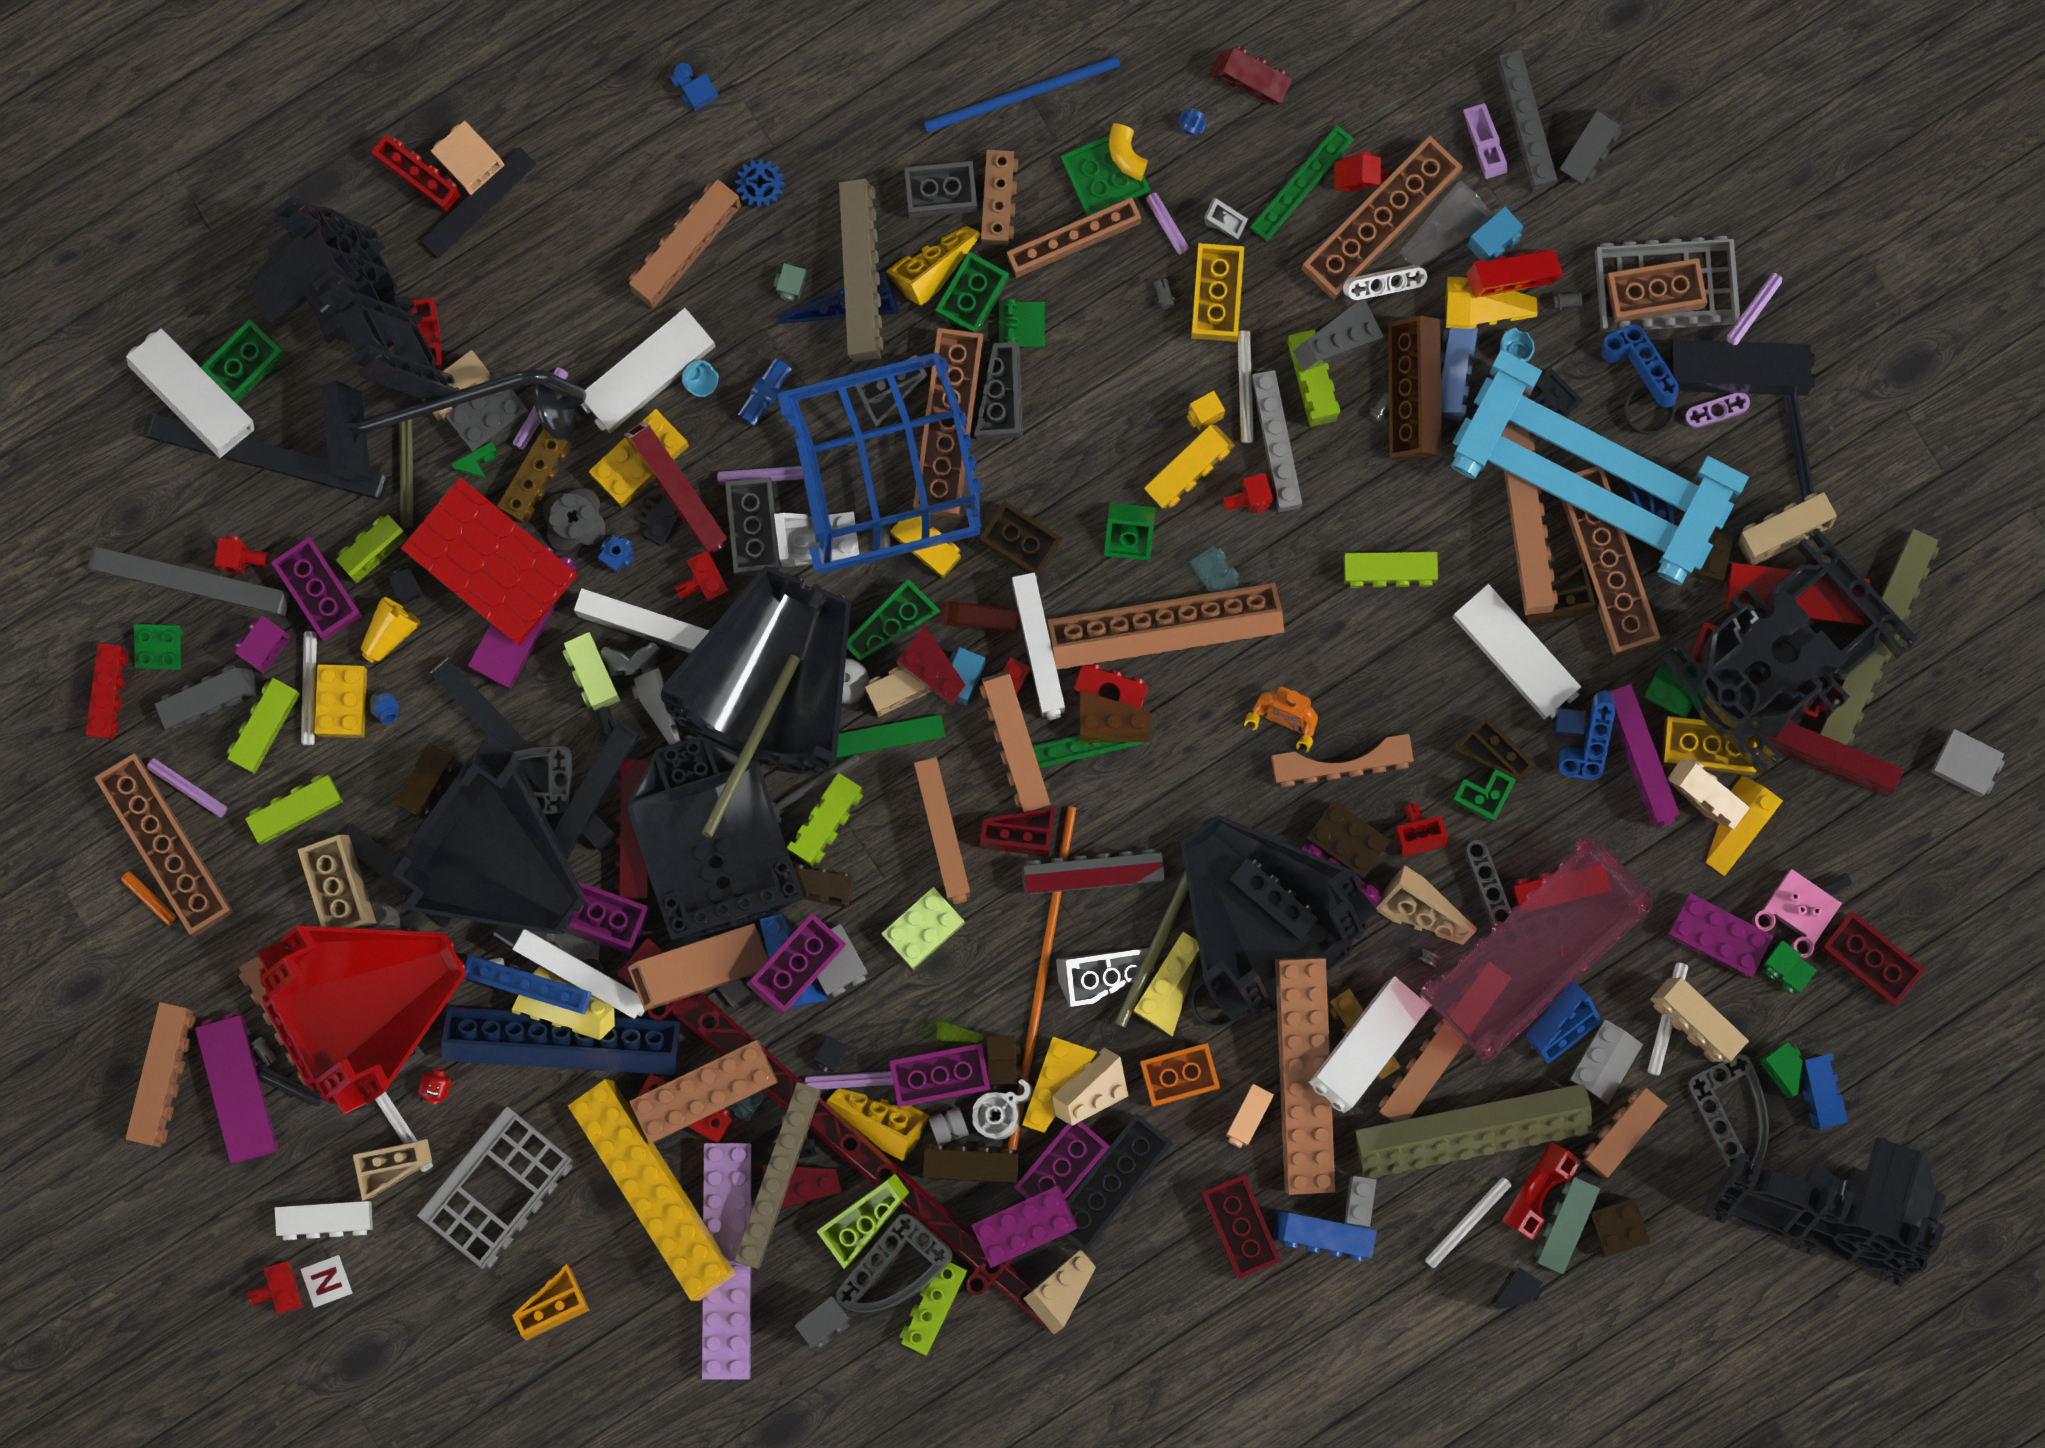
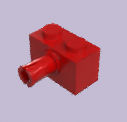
M1359 152L1358 156H1346L1344 160L1335 162L1334 189L1356 192L1380 185V183H1384L1389 178V171L1381 169V158L1372 156L1370 152Z
M1266 473L1244 478L1241 485V493L1222 498L1226 511L1246 505L1248 512L1254 511L1255 514L1268 511V507H1271L1273 501Z
M227 535L226 539L219 538L215 566L221 572L245 575L246 563L267 565L268 552L249 550L243 541L236 536Z
M708 551L687 560L694 574L692 575L693 578L674 586L680 599L698 590L702 591L709 605L730 595Z
M1413 803V808L1411 804L1404 807L1409 824L1397 826L1395 833L1401 858L1446 847L1448 835L1441 816L1422 820L1417 803Z
M287 1261L264 1268L268 1281L267 1286L247 1291L248 1297L258 1295V1297L249 1299L252 1306L271 1299L274 1301L277 1314L304 1307L291 1263Z

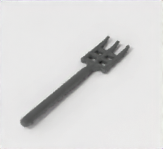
M853 754L787 795L778 803H772L778 824L783 822L782 818L779 817L780 809L789 806L834 778L838 773H842L860 761V756Z

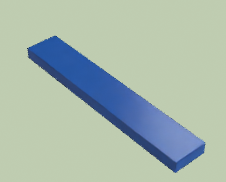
M467 955L465 962L467 974L464 978L580 1014H586L592 993L590 991L472 955Z

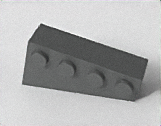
M1360 299L1297 347L1293 353L1302 371H1306L1368 349L1384 336L1366 300Z
M1017 342L994 343L986 385L983 391L982 404L979 409L978 423L974 433L977 440L1023 437L1020 346Z
M234 665L222 669V674L209 675L202 678V683L189 684L182 687V692L178 694L169 693L162 696V701L155 703L164 729L175 730L202 719L201 714L203 713L205 716L222 711L221 706L223 705L225 707L238 705L244 702L243 697L254 696L255 698L262 695L253 669L236 668Z

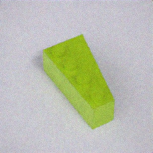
M1315 329L1289 335L1287 339L1309 427L1337 421L1340 414V407L1333 393L1335 392L1332 378L1329 379L1327 372L1329 370L1328 363L1302 371L1293 353L1297 347L1316 334Z
M838 773L823 794L822 802L817 804L810 813L808 823L802 825L797 832L795 843L791 841L788 845V852L811 867L814 863L818 865L825 856L823 850L826 845H832L838 836V833L835 831L839 825L844 826L851 816L848 811L852 805L856 807L863 797L861 794L862 787Z
M894 1174L817 1230V1233L844 1269L854 1261L909 1192L898 1176Z

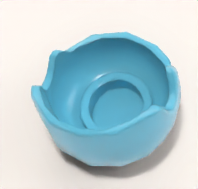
M1512 328L1503 335L1500 341V350L1528 362L1535 351L1534 341L1528 332H1521L1517 328Z
M700 359L691 362L682 372L684 387L697 397L708 396L718 385V373L705 360L702 361Z

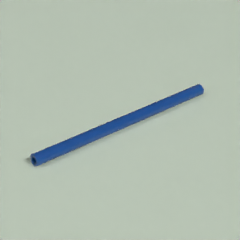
M1114 56L924 122L926 131L928 133L1120 67L1118 57Z

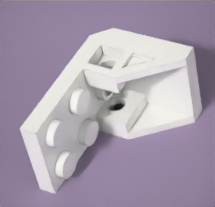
M854 512L829 515L832 530L855 525ZM774 514L782 567L812 564L809 548L817 547L820 542L816 543L815 540L816 534L812 517H808L807 514ZM857 532L833 538L832 561L859 555Z

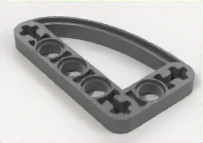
M542 746L514 752L518 760L548 756L549 792H533L535 796H540L544 800V806L542 807L544 814L565 813L572 801L571 751L566 746ZM559 752L565 755V759L561 760V767L565 766L566 770H555V767L560 766V760L555 757ZM558 773L563 774L566 778V783L563 786H559L555 782V776ZM560 797L566 803L561 809L558 804L550 805V801L559 800Z
M1741 1054L1736 1055L1731 1062L1719 1063L1693 1076L1688 1081V1090L1727 1168L1731 1166L1729 1159L1736 1158L1741 1152H1745L1714 1092L1715 1089L1743 1075L1746 1076L1754 1099L1758 1121L1757 1147L1750 1163H1755L1757 1158L1763 1160L1768 1145L1769 1125L1764 1094L1750 1059ZM1737 1059L1745 1061L1744 1071L1742 1072L1740 1069L1734 1070L1732 1073L1735 1076L1731 1077L1730 1070L1725 1064L1729 1063L1730 1068L1737 1064ZM1716 1069L1724 1070L1726 1074L1724 1081L1717 1082L1713 1078V1072ZM1696 1079L1699 1082H1704L1705 1085L1702 1086L1704 1094L1709 1091L1711 1096L1703 1097L1700 1101L1698 1100L1697 1096L1702 1094L1699 1089H1693ZM1706 1100H1712L1715 1103L1716 1108L1714 1112L1707 1113L1704 1111L1703 1103ZM1716 1121L1725 1123L1726 1131L1723 1134H1717L1714 1131L1713 1125ZM1727 1142H1733L1736 1145L1737 1150L1735 1154L1728 1155L1725 1153L1724 1145Z
M911 1214L900 1215L836 1292V1299L841 1306L855 1312H876L896 1306L911 1298L932 1282L952 1260V1251L915 1216ZM903 1220H910L911 1222L909 1223V1225L911 1226V1228L904 1229L901 1232V1234L904 1235V1238H902V1236L899 1233L894 1232L895 1229L897 1231H901V1229L904 1227V1223H902ZM922 1233L927 1234L929 1237V1243L925 1247L920 1246L918 1243V1237ZM889 1236L896 1237L898 1241L894 1249L887 1247L886 1240ZM907 1242L913 1245L933 1264L917 1280L895 1295L873 1303L858 1302ZM933 1246L937 1251L944 1250L943 1256L945 1259L937 1260L938 1254L936 1252L930 1251L928 1253L927 1251ZM877 1253L883 1258V1262L879 1267H875L871 1261L873 1255ZM861 1271L868 1275V1281L864 1285L859 1284L857 1281V1275ZM854 1286L860 1289V1291L853 1290L850 1294L852 1300L844 1301V1291L849 1292Z

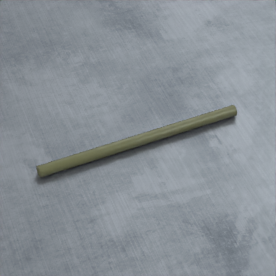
M789 656L701 832L704 836L712 838L800 662L797 656Z
M1186 870L1115 1021V1024L1120 1027H1126L1188 894Z

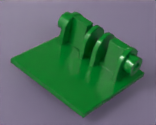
M1014 299L999 302V343L1017 342L1020 347H1045V302H1015Z
M134 624L135 668L181 670V638L183 637V629H180V625Z

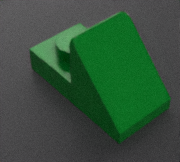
M490 442L452 463L456 472L487 480L479 464L483 462L485 465L492 462L496 458L495 455L499 453L494 444Z

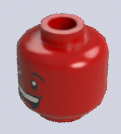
M432 1068V1071L422 1074L418 1089L422 1100L433 1104H440L441 1101L448 1098L451 1079L445 1075L446 1071Z

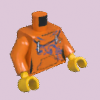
M1279 687L1276 691L1262 693L1252 709L1253 712L1247 714L1244 726L1248 722H1254L1252 730H1256L1260 720L1259 715H1262L1266 719L1301 734L1303 733L1304 735L1299 739L1296 748L1298 750L1301 744H1305L1307 753L1313 744L1311 736L1314 734L1318 721V715L1311 707V700L1297 691H1292L1285 687Z

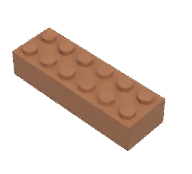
M718 179L714 184L710 182L703 191L704 196L699 201L696 199L688 209L690 212L685 218L680 217L674 225L675 230L670 236L666 234L659 242L660 247L655 253L652 251L645 258L644 262L646 264L641 270L636 269L630 276L629 280L631 281L629 285L632 293L651 309H654L741 207L739 196Z
M159 1002L126 1140L155 1147H161V1143L166 1142L168 1130L165 1127L167 1120L170 1121L173 1115L171 1103L172 1099L177 1097L179 1084H176L178 1075H182L185 1066L182 1058L184 1052L187 1053L189 1050L190 1039H188L190 1029L193 1030L196 1022V1016H193L194 1011Z
M756 1040L629 1102L649 1144L779 1082L759 1040Z

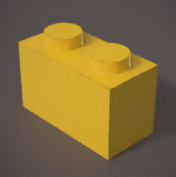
M1212 391L1190 403L1187 418L1193 428L1197 427L1200 432L1222 420L1225 409L1215 391Z

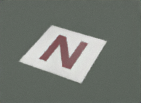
M339 1255L301 1269L314 1308L352 1294Z

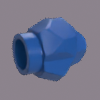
M377 691L370 697V713L379 719L382 724H390L398 718L399 714L397 711L399 706L391 693Z

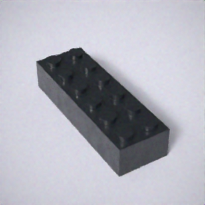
M1136 1114L1067 1200L1078 1228L1063 1236L1086 1253L1173 1142L1140 1115Z

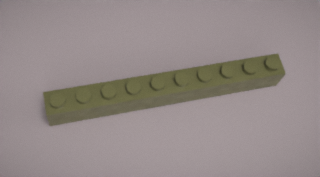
M1915 529L1909 533L1881 594L1884 602L1903 622L1907 621L1911 613V609H1908L1911 601L1915 602L1919 596L1921 589L1918 588L1920 581H1925L1930 568L1927 566L1930 559L1934 561L1939 551V548L1936 547L1939 540ZM1888 623L1883 624L1886 631H1894L1892 625ZM1895 635L1894 638L1896 639V641H1898L1900 636ZM1880 640L1876 653L1846 679L1842 680L1840 686L1850 698L1843 706L1838 707L1830 717L1826 716L1819 734L1847 746L1851 745L1855 734L1852 733L1855 724L1860 725L1865 714L1861 711L1865 704L1869 705L1874 695L1871 689L1874 683H1879L1883 675L1880 669L1883 663H1888L1892 655ZM1834 698L1832 702L1833 706L1836 703L1838 704L1840 701Z

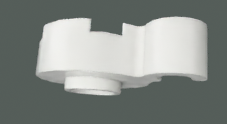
M1020 1079L1019 1084L1024 1086L1025 1089L1024 1093L1020 1096L1013 1092L1006 1094L994 1092L981 1096L973 1106V1125L977 1131L985 1137L994 1140L1005 1139L1012 1135L1020 1123L1021 1116L1018 1105L1031 1099L1033 1095L1032 1086L1025 1080ZM994 1111L997 1113L1001 1112V1118L998 1121L991 1120L993 1118L991 1114Z

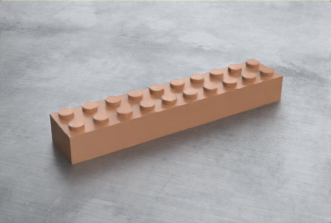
M1275 583L1048 620L1050 642L1056 669L1091 665L1093 663L1115 661L1129 657L1159 654L1166 651L1183 650L1185 648L1284 633L1283 613Z
M1326 958L1275 959L1284 1191L1289 1195L1335 1192L1332 1105L1325 1096L1316 1093L1313 1086L1308 1083L1330 1055Z

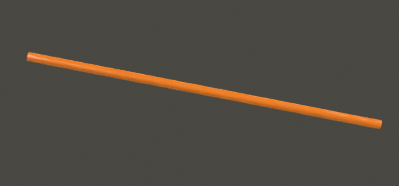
M1067 806L1058 857L1064 858V862H1067L1076 814V808ZM1053 892L1051 897L1021 1067V1079L1026 1082L1029 1081L1062 892ZM1018 1084L1017 1095L1020 1096L1024 1093L1025 1089L1024 1086ZM1019 1103L1018 1105L1021 1116L1020 1123L1016 1131L1009 1136L1007 1149H1017L1025 1103Z

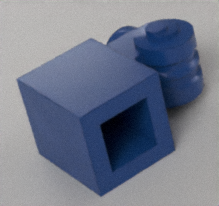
M681 63L676 66L674 74L670 76V79L676 89L681 87L684 93L681 97L688 108L692 106L696 112L718 99L717 91L706 73L692 80L693 73L691 67L686 63Z

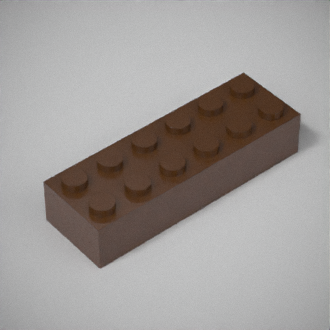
M1416 316L1389 322L1390 458L1413 461L1442 455L1440 319Z

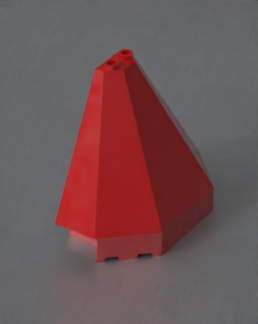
M295 926L279 942L257 951V956L263 965V968L259 969L261 985L266 989V995L262 996L265 1009L306 1086L312 1091L315 1089L320 1091V1097L330 1105L337 1104L339 1112L343 1115L366 1103H371L387 1090L467 974L464 963L457 957L454 951L452 941L447 938L445 933Z

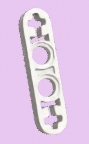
M1411 265L1349 278L1343 285V291L1346 296L1354 300H1360L1419 288L1425 284L1427 273L1423 268ZM1416 272L1419 273V276L1415 277V280L1406 277H1413L1416 275ZM1399 275V283L1396 286H1392V277ZM1378 279L1380 282L1379 287L1376 290H1372V281ZM1355 285L1359 287H1364V289H1355L1354 293L1351 292V290L1355 288Z

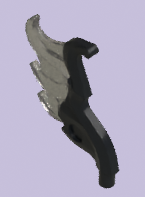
M567 932L562 935L547 934L546 941L604 973L603 966L599 962L600 944ZM530 959L522 965L511 962L509 967L531 974L541 966Z

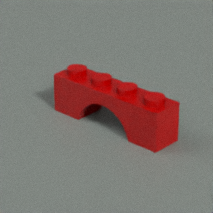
M1550 1142L1502 1222L1514 1231L1533 1240L1545 1221L1541 1208L1546 1194L1556 1184L1570 1181L1581 1160L1568 1150Z

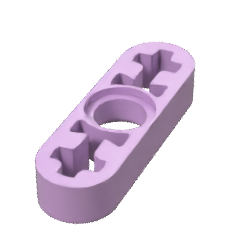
M1734 393L1694 406L1685 414V422L1690 428L1697 429L1743 414L1749 408V397L1745 393ZM1736 398L1740 401L1744 400L1745 403L1742 405V409L1734 406L1730 408L1732 413H1728V406L1725 401H1728V405L1735 403ZM1715 404L1721 405L1724 410L1723 415L1719 417L1714 416L1711 413V407ZM1703 408H1706L1707 416L1701 417L1699 423H1696L1695 420H1690L1693 412L1696 415H1700L1705 412Z

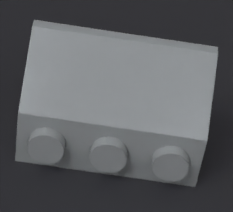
M1606 1019L1603 1020L1569 1077L1568 1082L1573 1085L1585 1084L1587 1093L1608 1105L1643 1044L1623 1029Z

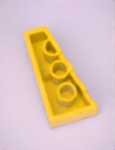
M1210 425L1144 489L1162 508L1169 506L1171 509L1181 500L1179 496L1184 491L1187 493L1197 485L1196 481L1201 476L1205 477L1214 468L1213 465L1219 460L1222 461L1235 445L1218 426Z
M1053 1037L1022 1126L1044 1134L1056 1116L1052 1096L1072 1077L1077 1078L1085 1070L1084 1066L1088 1062L1091 1063L1097 1052Z

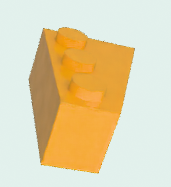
M566 1264L552 1280L550 1279L536 1295H533L512 1316L521 1336L527 1341L590 1309L572 1269Z

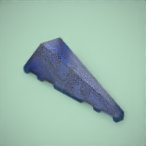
M882 271L879 273L880 285H877V293H879L881 298V307H878V315L898 314L900 310L894 290L886 272ZM845 289L838 290L783 314L778 319L781 324L846 318Z

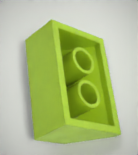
M389 515L379 517L372 524L374 527L371 530L360 533L355 539L356 543L350 548L346 546L338 553L339 557L336 561L356 583L409 539Z

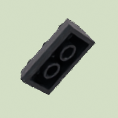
M1520 1267L1512 1268L1487 1308L1497 1310L1530 1303L1531 1301L1534 1302V1300L1537 1301L1543 1292L1541 1288L1543 1282Z

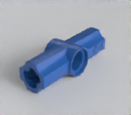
M775 358L764 376L759 378L753 386L750 397L738 413V417L749 425L755 426L766 408L770 407L780 392L779 389L792 371V368Z

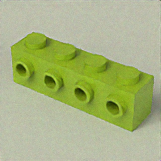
M1437 552L1345 553L1344 584H1350V588H1361L1363 584H1373V587L1380 588L1386 587V584L1396 583V587H1409L1410 583H1419L1420 587H1430L1438 580Z
M272 678L271 682L267 681L261 691L263 694L261 700L254 703L250 710L252 716L248 722L245 721L239 730V734H241L237 742H233L227 751V754H229L228 760L253 774L258 770L300 695L297 690Z
M321 774L311 780L312 784L306 787L300 785L290 791L291 795L285 798L279 796L270 801V806L264 809L258 807L249 812L250 816L245 819L257 842L263 845L342 803L343 800L329 775L324 777Z
M949 1263L930 1284L922 1289L920 1295L923 1296L920 1305L915 1303L910 1314L913 1320L910 1326H904L899 1336L903 1339L901 1344L926 1356L928 1355L966 1276L967 1270Z

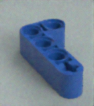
M1632 324L1606 336L1601 352L1603 359L1614 363L1628 357L1656 402L1662 407L1673 406L1677 399L1679 385L1644 330L1640 326Z
M1600 691L1593 698L1589 729L1586 733L1584 748L1566 747L1560 751L1559 770L1564 776L1595 780L1602 775L1615 715L1614 697L1610 692Z

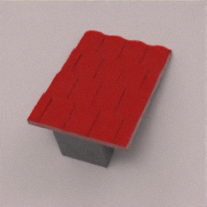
M459 477L453 487L449 489L438 505L434 507L423 523L419 525L401 547L403 551L518 646H520L578 576L575 571L461 477Z

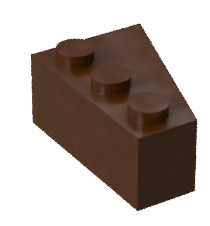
M1080 690L1081 743L1150 742V711Z

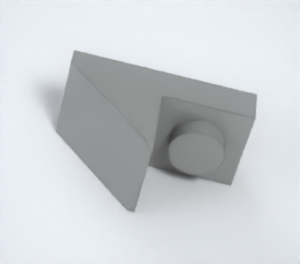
M1217 198L1212 199L1204 216L1207 227L1217 228L1233 239H1239L1248 220Z

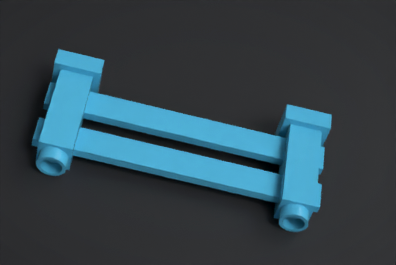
M1500 350L1489 373L1494 379L1486 378L1474 401L1479 406L1472 420L1465 418L1453 441V444L1457 445L1458 448L1454 454L1455 459L1451 467L1466 477L1476 479L1479 471H1483L1488 461L1659 549L1664 554L1659 561L1661 566L1657 574L1674 584L1682 585L1685 578L1692 573L1694 568L1700 571L1713 547V544L1709 543L1708 540L1714 528L1722 529L1734 506L1733 503L1729 502V499L1735 501L1738 498L1749 477L1709 456L1704 460L1694 478L1695 481L1700 483L1699 486L1523 396V392L1528 395L1531 394L1542 370ZM1508 421L1684 511L1685 513L1679 525L1676 526L1501 436Z

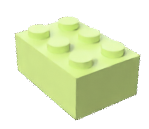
M590 632L564 643L566 649L562 652L569 666L574 665L575 671H572V674L578 686H583L585 690L581 695L587 707H592L596 712L598 709L621 701Z
M933 887L881 934L914 970L961 928L965 921Z

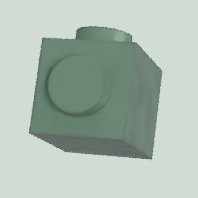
M783 264L781 274L777 273L774 281V286L777 287V294L780 295V298L787 301L800 299L807 275L806 269Z

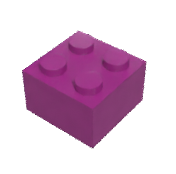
M262 615L260 619L256 618L249 627L251 631L247 637H242L235 646L237 649L235 654L264 675L291 637Z

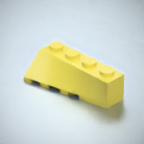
M1182 932L1133 1013L1172 1037L1199 956L1198 941Z
M541 966L532 973L577 987ZM518 995L512 1008V1013L520 1015L522 1012L530 1015V1018L539 1021L541 1018L551 1021L554 1026L560 1028L561 1026L570 1027L573 1032L601 1040L615 1026L614 1007L593 995L590 997L586 1014H580L522 995Z

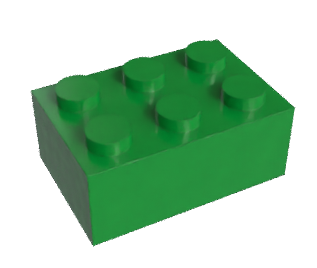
M968 252L936 308V316L962 331L979 333L1007 284L1009 273Z
M249 319L201 369L238 404L286 355Z

